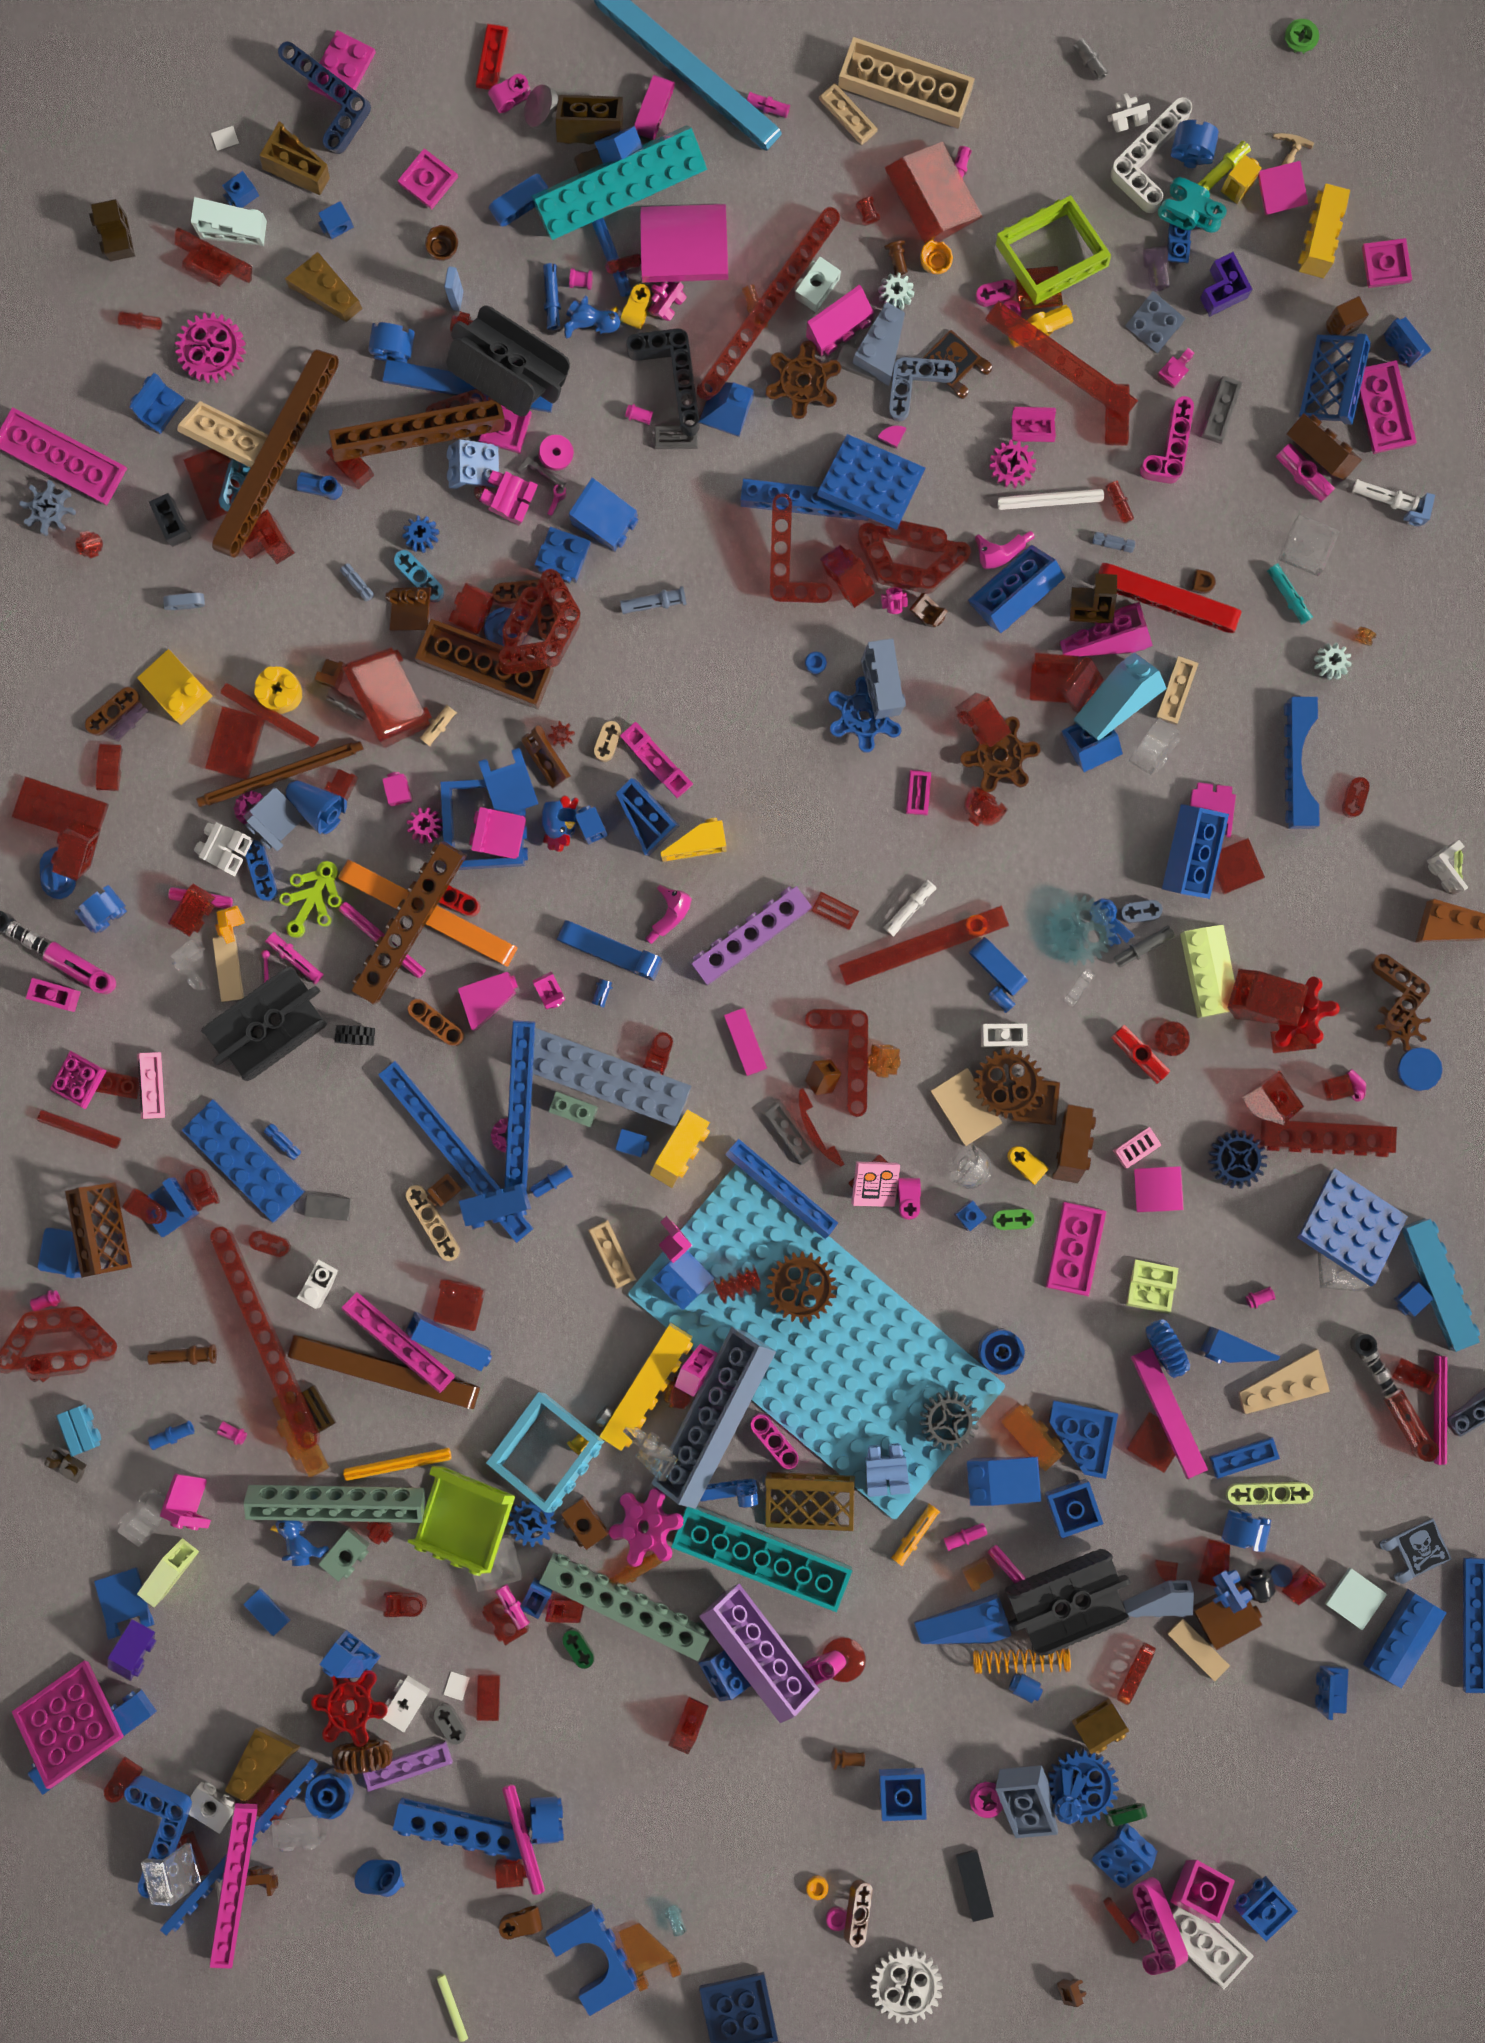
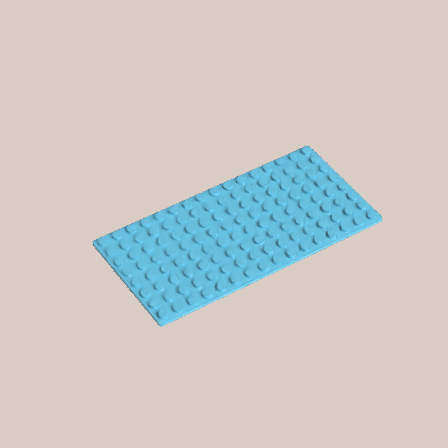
M738 1165L732 1168L680 1230L692 1244L688 1251L715 1279L682 1310L652 1279L670 1261L666 1254L662 1252L629 1291V1296L666 1328L671 1322L693 1336L690 1341L693 1343L691 1347L693 1351L696 1350L699 1344H702L719 1353L731 1327L750 1333L775 1350L776 1353L752 1401L837 1473L855 1476L854 1487L892 1519L899 1517L952 1453L949 1449V1444H946L945 1450H941V1442H939L938 1446L934 1447L932 1444L935 1438L930 1441L926 1440L930 1432L922 1433L921 1430L927 1427V1425H920L919 1423L920 1420H926V1417L920 1415V1412H928L923 1407L924 1403L931 1406L932 1403L929 1401V1398L932 1397L937 1401L936 1393L938 1392L944 1398L946 1390L949 1391L950 1397H952L954 1391H957V1399L964 1394L966 1396L964 1403L968 1400L973 1402L969 1409L976 1407L977 1412L972 1414V1416H978L980 1419L1005 1388V1384L843 1247L829 1236L826 1239L820 1236ZM801 1251L804 1252L805 1257H808L810 1252L813 1253L814 1260L820 1256V1264L827 1261L828 1264L825 1269H833L829 1276L836 1277L837 1279L831 1282V1285L838 1287L836 1290H831V1293L836 1295V1298H829L833 1306L825 1305L827 1313L819 1311V1319L815 1315H811V1322L808 1321L807 1317H804L802 1323H800L799 1317H796L792 1322L790 1314L783 1318V1310L776 1312L778 1304L771 1305L770 1303L774 1300V1297L767 1296L768 1293L772 1292V1289L766 1288V1285L773 1282L767 1277L775 1275L771 1268H779L777 1261L784 1263L785 1255L789 1260L792 1259V1252L797 1257H800ZM797 1267L789 1269L788 1276L791 1279H797L801 1272ZM808 1268L804 1270L801 1284H796L799 1292L795 1306H798L800 1303L802 1291L808 1289L805 1286ZM817 1273L812 1274L809 1278L810 1284L815 1286L819 1285L822 1280L821 1276ZM787 1288L782 1292V1297L789 1301L794 1298L795 1293L792 1289ZM806 1295L803 1299V1304L808 1307L813 1306L816 1299L813 1295ZM946 1403L950 1412L964 1411L963 1407L958 1404ZM940 1406L932 1415V1424L941 1418ZM945 1410L947 1420L943 1424L946 1425L947 1423L954 1430L952 1420L955 1417L951 1418ZM967 1417L957 1424L958 1434H961L965 1429ZM946 1428L934 1430L941 1437L953 1438L950 1431ZM900 1443L903 1454L906 1457L910 1493L891 1495L889 1480H886L888 1495L868 1497L865 1463L868 1446L880 1445L881 1456L889 1455L888 1444Z

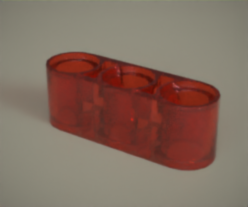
M1107 383L1105 445H1128L1129 384Z

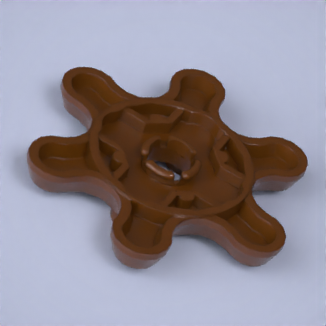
M804 341L801 344L800 354L795 359H789L780 352L774 353L770 358L771 365L779 370L781 377L778 382L768 385L766 395L771 400H776L783 396L790 398L792 401L791 414L795 419H803L806 416L807 406L810 402L819 401L828 408L833 407L837 402L836 395L827 388V380L841 372V364L836 360L819 363L815 359L816 346L812 341ZM801 376H806L810 380L804 387L797 381Z
M1014 716L1006 718L1003 728L999 731L990 730L987 724L982 721L974 723L972 732L978 738L979 746L974 751L964 752L960 757L963 766H978L982 768L984 777L981 781V788L985 792L994 791L998 781L1004 777L1011 779L1014 785L1019 788L1025 787L1029 782L1028 775L1022 769V762L1026 758L1038 756L1040 745L1034 741L1023 743L1018 740L1017 731L1020 727V721ZM998 749H1002L1006 753V758L1002 761L997 760L994 756V752Z

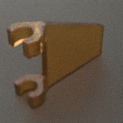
M640 1923L619 1931L629 1962L636 1974V1983L639 1991L648 1989L649 1986L644 1971L668 1962L673 1978L681 1975L682 1969L677 1958Z

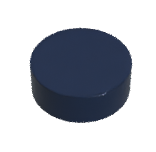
M1284 1564L1274 1565L1269 1572L1272 1575L1274 1584L1278 1587L1288 1586L1293 1578L1291 1569Z

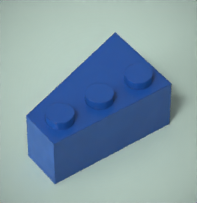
M631 778L616 792L645 856H650L680 825L636 779Z
M524 1183L459 1201L465 1227L471 1225L472 1229L485 1226L484 1222L492 1220L493 1224L505 1221V1216L514 1214V1218L527 1215L526 1210L531 1209Z
M346 1630L319 1665L323 1667L322 1671L330 1677L360 1678L364 1671L371 1670L381 1655Z

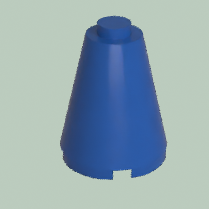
M299 780L289 783L286 788V798L319 834H328L333 831L341 821L338 818L341 812L344 814L346 812L347 801L340 795Z

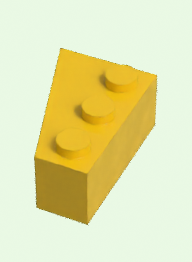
M687 1109L657 1159L650 1176L673 1188L678 1177L683 1178L689 1167L686 1166L689 1158L694 1160L699 1148L696 1146L699 1141L704 1142L710 1132L707 1130L710 1122Z

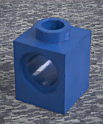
M341 201L318 213L321 219L318 224L323 233H328L331 239L354 228Z
M621 1129L616 1150L642 1157L643 1153L647 1154L650 1142L646 1141L648 1136Z
M970 1200L954 1213L968 1231L973 1230L987 1218L973 1200Z
M1414 1281L1394 1298L1398 1303L1396 1307L1405 1316L1408 1314L1414 1317L1434 1299L1419 1282Z

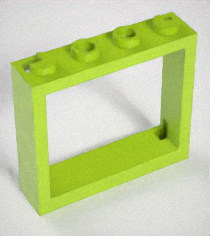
M1071 195L1062 200L1058 199L1047 208L1039 209L1028 218L1020 219L1017 224L1011 227H1005L1003 231L997 234L996 247L1035 305L1109 266L1111 258L1110 252ZM1067 215L1093 253V256L1036 285L1010 244Z

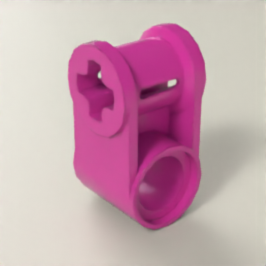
M515 74L502 83L494 85L489 90L488 95L498 112L505 113L527 100L531 90L527 78L522 74Z
M898 1178L899 1213L904 1219H914L920 1213V1178ZM908 1203L911 1204L912 1208H915V1212H912L911 1216H908V1212H904V1208L908 1207Z
M832 1651L809 1659L802 1667L807 1669L811 1679L818 1685L823 1681L832 1679L845 1667L846 1660L840 1652Z

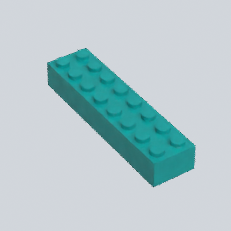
M687 125L642 145L641 149L623 160L602 163L532 195L531 197L548 237L554 240L708 170L693 129Z
M697 1506L696 1509L685 1508L682 1516L684 1520L683 1525L677 1530L671 1548L837 1613L853 1571L852 1566Z

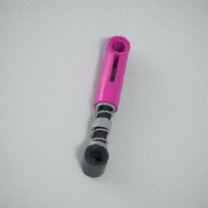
M0 911V917L5 919L4 925L0 927L2 935L13 937L14 940L21 941V944L26 948L36 950L38 955H43L44 961L91 988L94 992L109 994L115 989L116 980L111 974L56 942L48 943L44 941V938L41 939L37 933L29 932L28 928L24 929L21 927L20 923L16 922L12 915ZM76 966L80 967L81 969H83V970H85L86 972L90 973L91 976L89 977L88 975H86V974L82 973L81 971L77 970L75 967H76ZM105 977L107 984L101 989L98 982L101 978Z

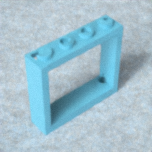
M538 1392L486 1464L544 1512L552 1513L553 1511L555 1512L558 1506L562 1505V1498L565 1494H569L576 1486L575 1481L579 1475L582 1476L588 1470L590 1460L599 1455L604 1440L546 1393ZM545 1407L589 1441L546 1501L502 1466Z

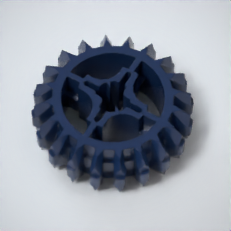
M1232 1130V1137L1228 1132H1224L1225 1140L1218 1136L1216 1139L1219 1145L1216 1143L1211 1144V1147L1216 1149L1215 1152H1208V1155L1214 1156V1160L1207 1161L1208 1164L1215 1165V1167L1210 1168V1172L1218 1171L1214 1178L1218 1180L1223 1177L1221 1180L1222 1185H1226L1229 1181V1188H1234L1235 1184H1237L1238 1189L1243 1188V1182L1247 1187H1250V1179L1258 1182L1256 1174L1264 1175L1260 1167H1267L1266 1163H1261V1159H1267V1155H1261L1260 1153L1265 1150V1147H1257L1261 1140L1256 1139L1252 1142L1254 1134L1250 1133L1246 1137V1131L1244 1130L1240 1132L1239 1136L1237 1130ZM1234 1141H1240L1245 1143L1247 1147L1237 1151L1229 1144ZM1223 1150H1225V1153L1228 1157V1160L1224 1164V1167L1221 1163V1155ZM1252 1151L1254 1162L1250 1169L1247 1159ZM1234 1154H1235V1155H1240V1154H1242V1155H1241V1158L1239 1159V1161H1240L1241 1163H1235V1164H1233L1234 1161L1236 1160V1158L1234 1157ZM1237 1167L1244 1171L1246 1175L1236 1178L1229 1175L1228 1172Z

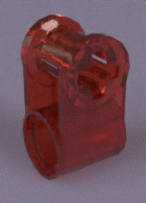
M662 1032L655 1036L643 1068L646 1069L648 1067L664 1075L674 1045L673 1037L669 1033ZM661 1036L669 1038L670 1044L667 1048H661L658 1045V1039ZM652 1060L661 1063V1065L652 1062Z
M196 1168L187 1172L185 1181L197 1211H202L203 1207L210 1204L220 1203L217 1191L205 1169ZM195 1172L202 1176L200 1184H196L193 1181L192 1177Z
M133 1188L122 1206L125 1211L149 1224H160L167 1217V1211L162 1205L136 1188ZM152 1210H156L157 1218H153Z
M385 1592L386 1611L383 1612V1616L417 1617L425 1610L427 1600L425 1596L419 1593ZM411 1600L419 1602V1610H414L411 1607Z
M125 1756L104 1789L105 1799L111 1803L120 1801L124 1797L126 1788L137 1776H140L144 1768ZM115 1786L119 1788L116 1795L113 1793Z

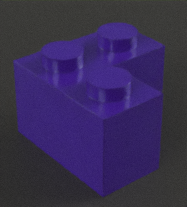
M1234 252L1213 262L1209 271L1216 284L1204 289L1200 300L1210 317L1249 297L1253 289Z
M132 1619L108 1657V1669L129 1681L134 1676L138 1677L144 1668V1654L146 1651L150 1653L157 1640L154 1639L155 1631Z

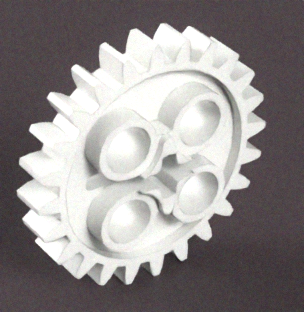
M905 1947L904 1953H901L896 1948V1955L894 1956L889 1951V1959L886 1960L881 1957L882 1966L875 1965L878 1973L871 1974L872 1979L875 1980L870 1982L871 1988L875 1989L871 1994L872 1997H878L875 2000V2005H881V2013L888 2011V2019L895 2015L897 2023L901 2017L904 2018L906 2024H908L909 2018H912L917 2023V2016L920 2015L922 2019H925V2011L932 2014L931 2005L938 2007V2001L935 1998H942L941 1992L938 1991L943 1989L942 1983L938 1982L942 1979L941 1974L937 1973L939 1970L938 1966H932V1958L925 1960V1952L918 1956L916 1948L912 1954L909 1953L908 1947ZM912 1966L913 1969L909 1977L910 1985L906 1988L904 2003L900 2004L904 1994L903 1986L907 1983L909 1967ZM896 1968H903L905 1970L901 1975L893 1973ZM918 1974L926 1976L923 1981H916L914 1978ZM892 1989L899 1992L895 1997H890L887 1993ZM911 1996H918L920 1998L916 2003L909 2002Z

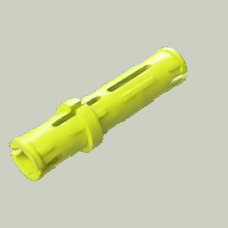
M1242 140L1230 153H1226L1223 156V160L1198 185L1205 187L1209 191L1238 164L1244 155L1251 151L1248 144L1244 146L1245 141Z

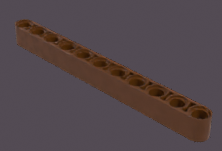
M319 349L314 350L213 539L212 548L214 551L233 558L237 557L241 552L338 368L339 359L337 355Z

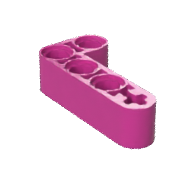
M1179 397L1174 403L1170 414L1164 457L1150 455L1143 461L1140 467V474L1144 479L1173 484L1182 475L1194 410V403L1190 397ZM1180 406H1183V409L1185 410L1182 417H1179L1181 415L1182 410ZM1174 427H1182L1184 433H1177ZM1171 447H1177L1180 450V454H1174L1171 451ZM1146 465H1154L1156 471H1149ZM1167 468H1174L1177 471V475L1168 473Z
M1149 1877L1134 1886L1133 1895L1155 1949L1143 1957L1142 1965L1148 1974L1157 1975L1172 1971L1186 1963L1188 1952L1160 1882L1156 1878Z

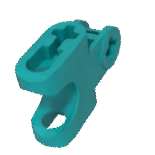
M1182 177L1175 178L1170 185V195L1178 201L1165 199L1158 208V216L1162 220L1184 230H1192L1197 226L1209 233L1217 232L1221 227V220L1226 216V207L1222 203L1210 199V192L1205 187Z

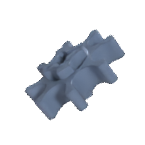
M51 480L47 481L48 487L43 493H39L33 485H30L29 489L34 493V499L29 503L23 501L19 503L22 508L32 510L31 516L25 519L24 523L31 527L35 522L40 521L42 523L40 532L44 536H48L49 526L55 523L58 524L62 531H66L67 528L61 522L62 516L65 514H76L72 507L65 508L63 504L67 498L71 497V493L65 489L61 494L55 495V484Z

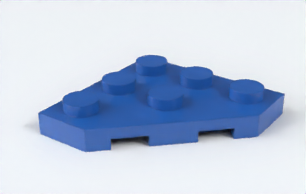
M1053 1400L1049 1423L1083 1474L1106 1479L1118 1413Z

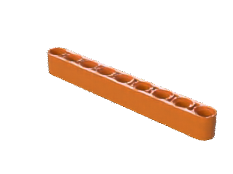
M347 859L338 876V879L395 909L410 894L407 892V889ZM420 898L414 900V906L417 909L423 907V902ZM436 906L426 923L431 928L506 967L509 966L518 949L505 940L439 906Z

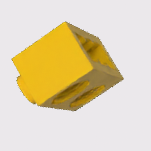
M1244 155L1229 173L1221 192L1238 204L1252 187L1262 169L1259 163L1254 158Z

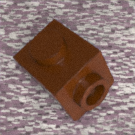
M921 593L909 609L923 624L934 628L944 621L945 615L948 612L945 608L939 607L926 593Z
M447 1173L432 1187L427 1189L430 1193L427 1195V1198L434 1206L439 1204L442 1207L462 1189Z
M262 1866L251 1867L247 1872L245 1886L266 1884L267 1896H272L278 1888L277 1874L274 1875V1868L262 1869Z

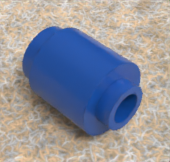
M1022 1673L1021 1675L1014 1674L1008 1688L1013 1691L1012 1694L1030 1703H1033L1034 1700L1038 1701L1043 1692V1689L1040 1688V1682Z

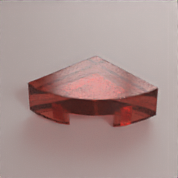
M1155 1559V1566L1161 1578L1165 1581L1176 1580L1178 1563Z

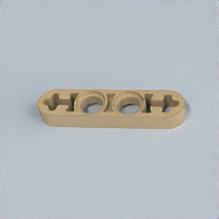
M419 1185L411 1186L406 1192L408 1203L441 1258L446 1261L455 1260L460 1254L459 1245L436 1207L427 1198L428 1193ZM414 1189L415 1191H421L422 1194L419 1197L422 1202L425 1200L428 1202V1204L422 1205L419 1209L416 1208V1205L420 1204L418 1200H412L411 1198ZM426 1207L433 1210V1217L430 1220H425L421 1215L422 1210ZM436 1226L442 1227L445 1231L441 1239L433 1236V1229ZM448 1237L450 1241L446 1242L450 1248H455L453 1257L444 1254L446 1251L444 1244L438 1245L439 1242L446 1240Z

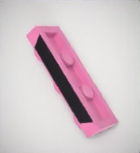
M161 1052L137 1054L141 1119L164 1118Z

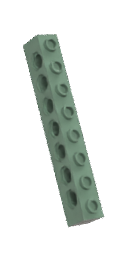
M248 1485L243 1504L246 1520L422 1523L425 1509L424 1488Z
M553 1553L539 1582L696 1661L699 1660L711 1635L710 1630L705 1624L695 1623L689 1620L683 1613H675L669 1610L666 1605L649 1600L642 1593L636 1594L630 1591L626 1585L616 1584L610 1581L607 1576L600 1573L596 1574L583 1564L573 1563L567 1556L562 1554L557 1555ZM562 1573H569L572 1578L566 1579ZM587 1582L592 1586V1588L587 1589L582 1585V1583ZM602 1593H609L611 1598H605ZM628 1602L631 1608H625L621 1603ZM648 1612L651 1617L646 1618L641 1613ZM661 1622H668L671 1627H664ZM686 1631L690 1633L691 1636L684 1637L681 1634V1632Z

